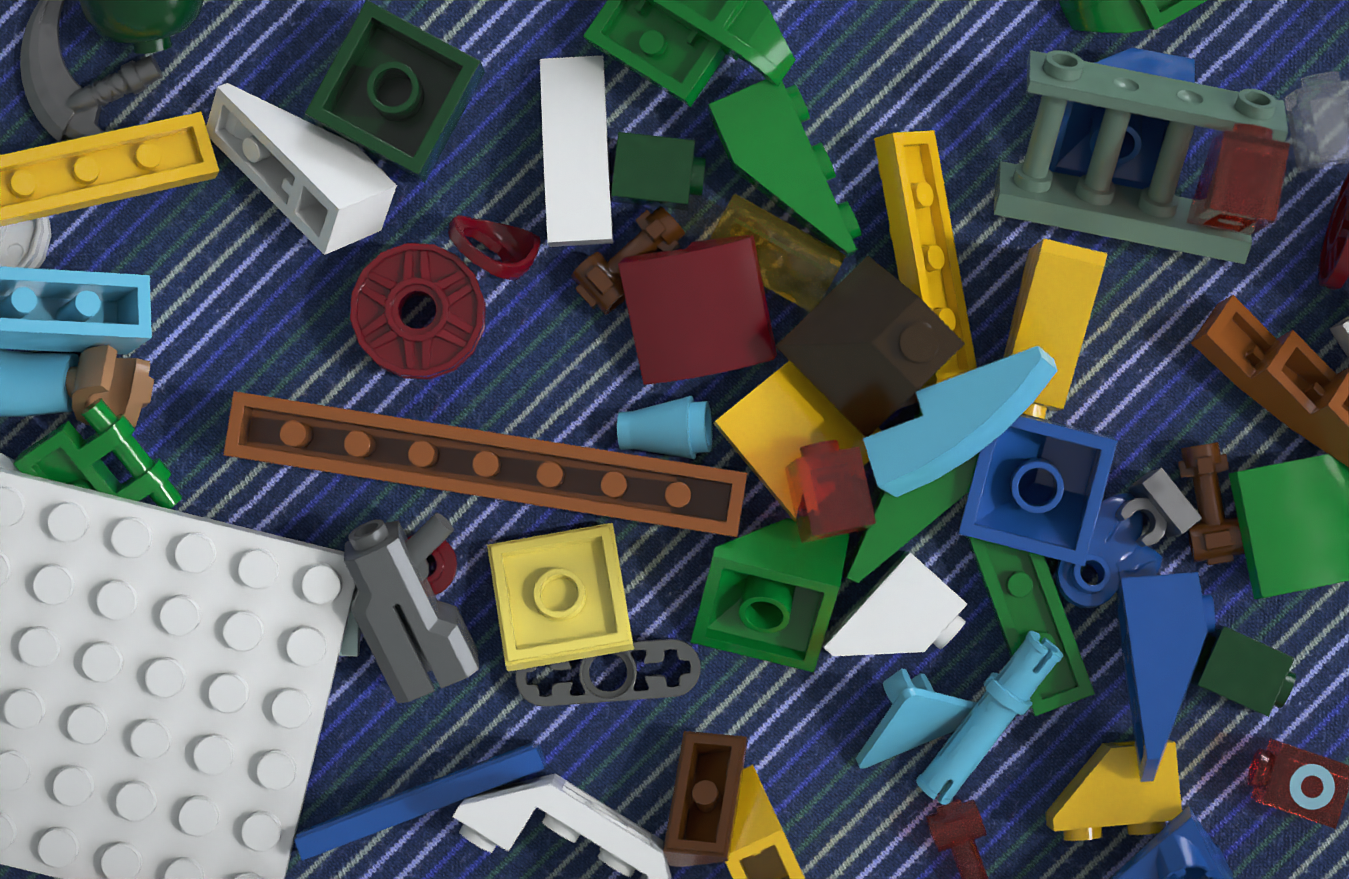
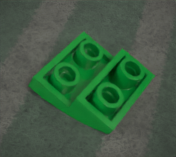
M1325 454L1229 473L1254 599L1349 581L1348 466L1331 455Z

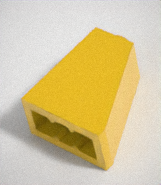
M1044 238L1028 250L1003 358L1039 346L1054 358L1058 371L1036 400L1022 413L1023 415L1045 419L1047 410L1059 411L1064 409L1108 253Z

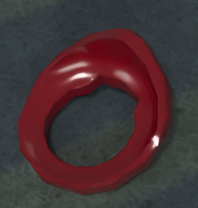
M463 215L454 217L448 227L449 238L457 249L471 262L499 278L512 281L518 280L519 277L523 276L530 269L539 252L540 236L525 229ZM466 236L474 238L491 251L497 253L502 262L480 252L468 241Z

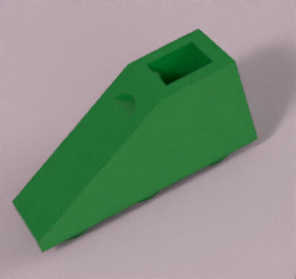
M765 79L708 104L709 117L732 169L844 259L854 255L857 248L853 239L862 236L859 224L847 200L837 204L827 181L835 178L836 174L823 144L820 142L811 146L801 123L809 120L810 115L796 84L785 88L783 81H781L779 86H776Z

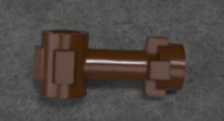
M661 205L652 213L646 210L635 220L642 231L611 259L607 261L600 252H595L585 259L572 273L571 278L578 285L575 288L576 291L593 310L598 307L607 315L626 300L618 263L625 256L655 253L658 250L661 252L673 251L680 247L677 241L686 233Z
M1219 442L1181 448L1183 461L1178 462L1180 477H1192L1198 513L1202 517L1200 523L1194 524L1187 530L1193 562L1206 561L1207 565L1234 561L1233 556L1242 555L1245 552L1238 518H1225L1218 472L1229 470L1227 455L1221 454Z

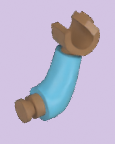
M110 345L86 349L80 354V357L75 353H30L0 349V417H27L71 412L73 410L78 421L89 425L81 413L91 403L102 398L116 416L123 414L135 428L141 408L146 407L151 401L154 379L149 377L150 361L137 358H116L117 350Z

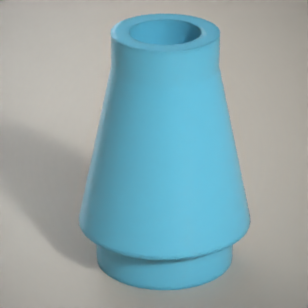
M688 396L635 411L619 412L617 417V437L620 449H635L695 459L697 453L710 452L712 448V417L708 401L694 402L693 397Z

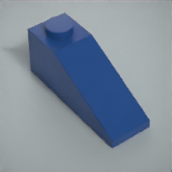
M1198 572L1121 578L1115 606L1140 782L1154 781L1199 660L1206 635L1215 631L1213 598L1211 594L1202 595Z

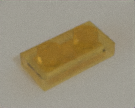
M734 194L710 239L753 234L763 286L811 312L823 299L846 255Z

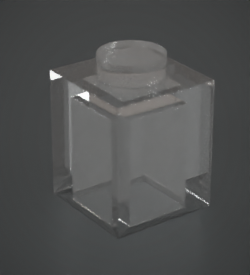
M1339 71L1319 73L1301 78L1302 88L1296 89L1284 97L1297 172L1349 163V80L1340 81Z

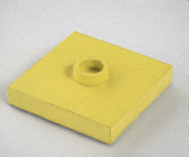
M613 523L487 545L504 659L508 672L634 650Z

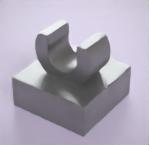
M1163 468L1147 472L1128 489L1136 499L1123 503L1115 515L1119 521L1126 520L1136 511H1142L1148 516L1150 520L1149 530L1136 541L1140 547L1157 543L1164 534L1167 538L1181 535L1202 519Z

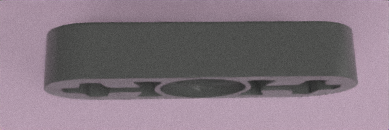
M676 638L633 641L634 650L612 653L619 656L627 667V678L618 689L611 691L602 690L592 682L590 666L598 656L582 659L579 676L585 690L583 694L571 693L573 680L556 682L552 686V694H541L539 685L534 683L528 684L527 672H533L537 667L516 670V685L523 698L537 706L677 697L686 694L696 685L700 676L701 666L695 649L683 640ZM669 649L677 650L679 660L690 661V672L680 674L678 685H667L665 675L653 674L645 675L649 686L648 689L637 690L634 688L637 678V665L631 653L632 651L646 650L644 664L662 662L665 656L664 651ZM570 661L550 664L553 670L572 669Z

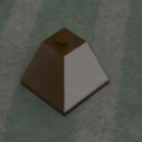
M867 256L775 347L864 437H868L918 391L965 343L918 295Z

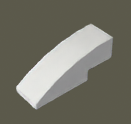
M603 55L540 59L549 247L612 244L613 232Z

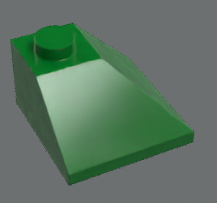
M786 518L715 547L691 643L814 672L840 588L850 533L802 521L794 522L792 519Z

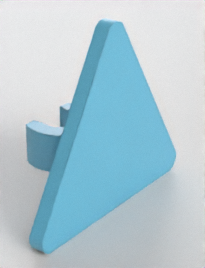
M900 669L883 682L884 690L893 705L857 755L856 761L859 768L870 767L955 731L977 702L936 693L933 691L932 685L925 674L920 673L913 679H910L907 670Z

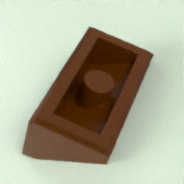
M684 731L663 849L669 866L686 867L729 861L747 750V737Z

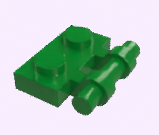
M102 398L91 403L81 413L96 432L92 436L84 440L73 425L67 421L20 453L13 463L21 473L135 501H140L149 496L157 506L168 509L174 507L182 499V495L168 479L171 476L170 470L160 458L154 460L150 458L132 436L135 431L133 425L123 414L116 416ZM111 451L132 475L131 478L122 484L100 459Z

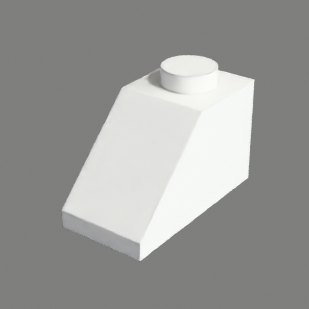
M905 551L827 637L822 647L832 656L925 652L932 643L941 650L965 624L966 621L958 614L967 606V603L911 552Z

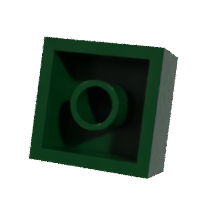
M366 0L305 114L314 124L356 144L362 150L425 183L485 74V70L481 61Z

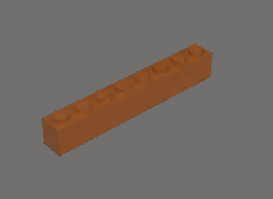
M236 391L233 392L223 454L224 456L733 537L738 535L747 473Z

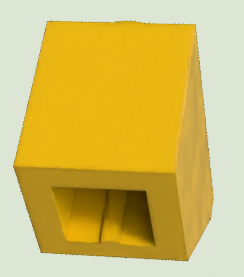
M1169 739L1154 781L1140 782L1135 740L1102 743L1045 812L1046 825L1053 831L1063 830L1064 840L1103 837L1102 827L1127 825V832L1130 835L1159 833L1166 827L1165 821H1172L1182 812L1176 742Z
M751 764L743 768L729 861L725 862L732 878L805 879L754 765Z

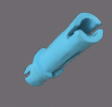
M1029 631L1026 639L999 674L993 672L984 682V686H986L984 694L933 761L916 779L918 786L930 798L934 800L938 793H940L938 802L942 805H949L960 787L1017 714L1025 715L1033 705L1030 697L1055 664L1063 658L1062 652L1051 641L1044 637L1040 643V634Z

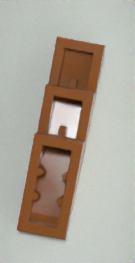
M1234 295L1218 303L1191 344L1238 388L1281 422L1349 467V367L1336 374L1294 330L1276 339Z

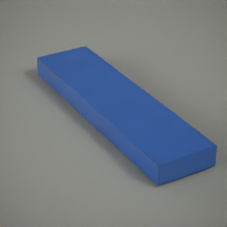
M534 741L305 828L296 835L297 837L294 841L303 861L542 770L547 763L540 744H536Z

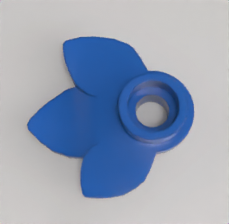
M1123 493L1110 496L1101 503L1085 565H1089L1096 570L1098 574L1096 585H1089L1083 581L1080 575L1081 565L1056 559L1058 561L1055 571L1056 584L1062 596L1071 604L1080 608L1101 606L1109 601L1115 593H1118L1121 578L1157 575L1161 566L1162 556L1148 546L1140 547L1136 542L1143 531L1141 511H1136L1131 517L1123 521H1119L1115 516L1118 508L1123 503L1135 499L1131 494Z

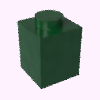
M618 132L611 193L612 202L653 207L661 205L663 208L688 210L689 195L702 196L706 158L694 157L695 140Z
M1215 624L1214 633L1208 634L1190 683L1251 711L1269 717L1273 706L1282 708L1293 689L1296 674L1289 670L1295 658L1230 628Z

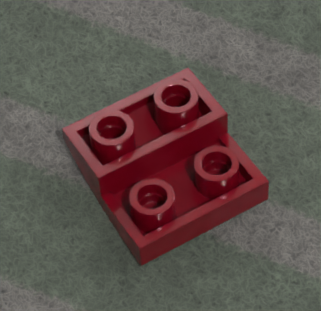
M753 234L694 241L686 249L625 256L618 263L644 385L722 373L776 358L777 352Z

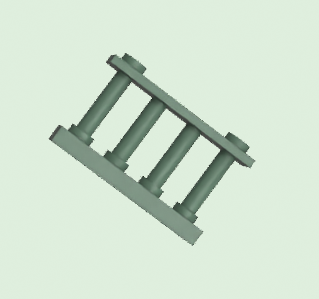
M1030 50L1027 60V92L1039 94L1042 97L1024 162L1017 165L1000 161L995 180L994 215L1240 264L1246 263L1252 245L1249 210L1239 209L1237 205L1259 138L1285 143L1288 126L1283 100H1277L1272 95L1257 89H1243L1237 92L1087 62L1067 51L1054 50L1042 53ZM1068 100L1106 108L1087 175L1081 177L1051 172L1049 169ZM1131 113L1169 120L1150 187L1144 189L1118 185L1112 182ZM1195 126L1233 133L1213 199L1206 202L1175 195Z

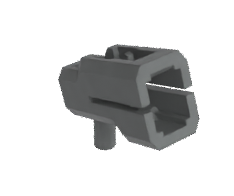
M437 512L409 540L399 521L384 523L383 520L377 519L355 528L348 536L349 541L345 543L344 562L356 585L352 597L354 601L351 611L397 703L411 702L435 692L434 685L427 673L431 670L441 689L466 679L479 670L478 649L457 606L438 601L426 578L429 573L426 558L454 531L451 523Z

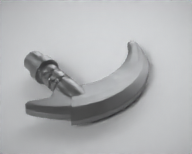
M40 0L26 25L20 53L21 78L29 105L42 126L58 142H63L67 136L77 139L105 133L98 126L101 106L109 104L108 102L123 97L124 94L127 95L132 92L137 94L146 90L147 85L163 78L162 72L154 57L149 55L137 62L132 60L123 64L118 73H113L104 77L102 81H96L92 85L82 88L69 73L60 48L59 22L65 0Z

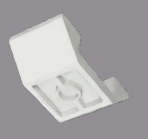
M557 774L495 787L468 797L462 801L453 815L455 819L463 823L459 833L473 844L491 853L497 845L509 852L533 811L538 807L546 812L545 818L542 821L544 825L571 842L575 843L581 834L599 845L601 852L598 858L616 871L631 877L637 869L643 873L640 879H672L669 864L663 852V840Z

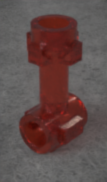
M958 798L947 805L936 806L937 812L925 816L938 853L951 848L961 879H989L975 839L987 834L974 799L962 803Z

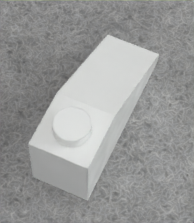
M226 83L217 87L206 125L209 138L324 255L382 230L397 185L356 144L231 84Z

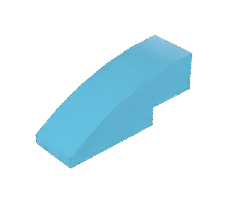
M1035 346L916 391L923 416L863 438L877 486L889 494L898 497L935 481L971 459L1004 433L1036 400L1058 371L1054 358L1041 347Z

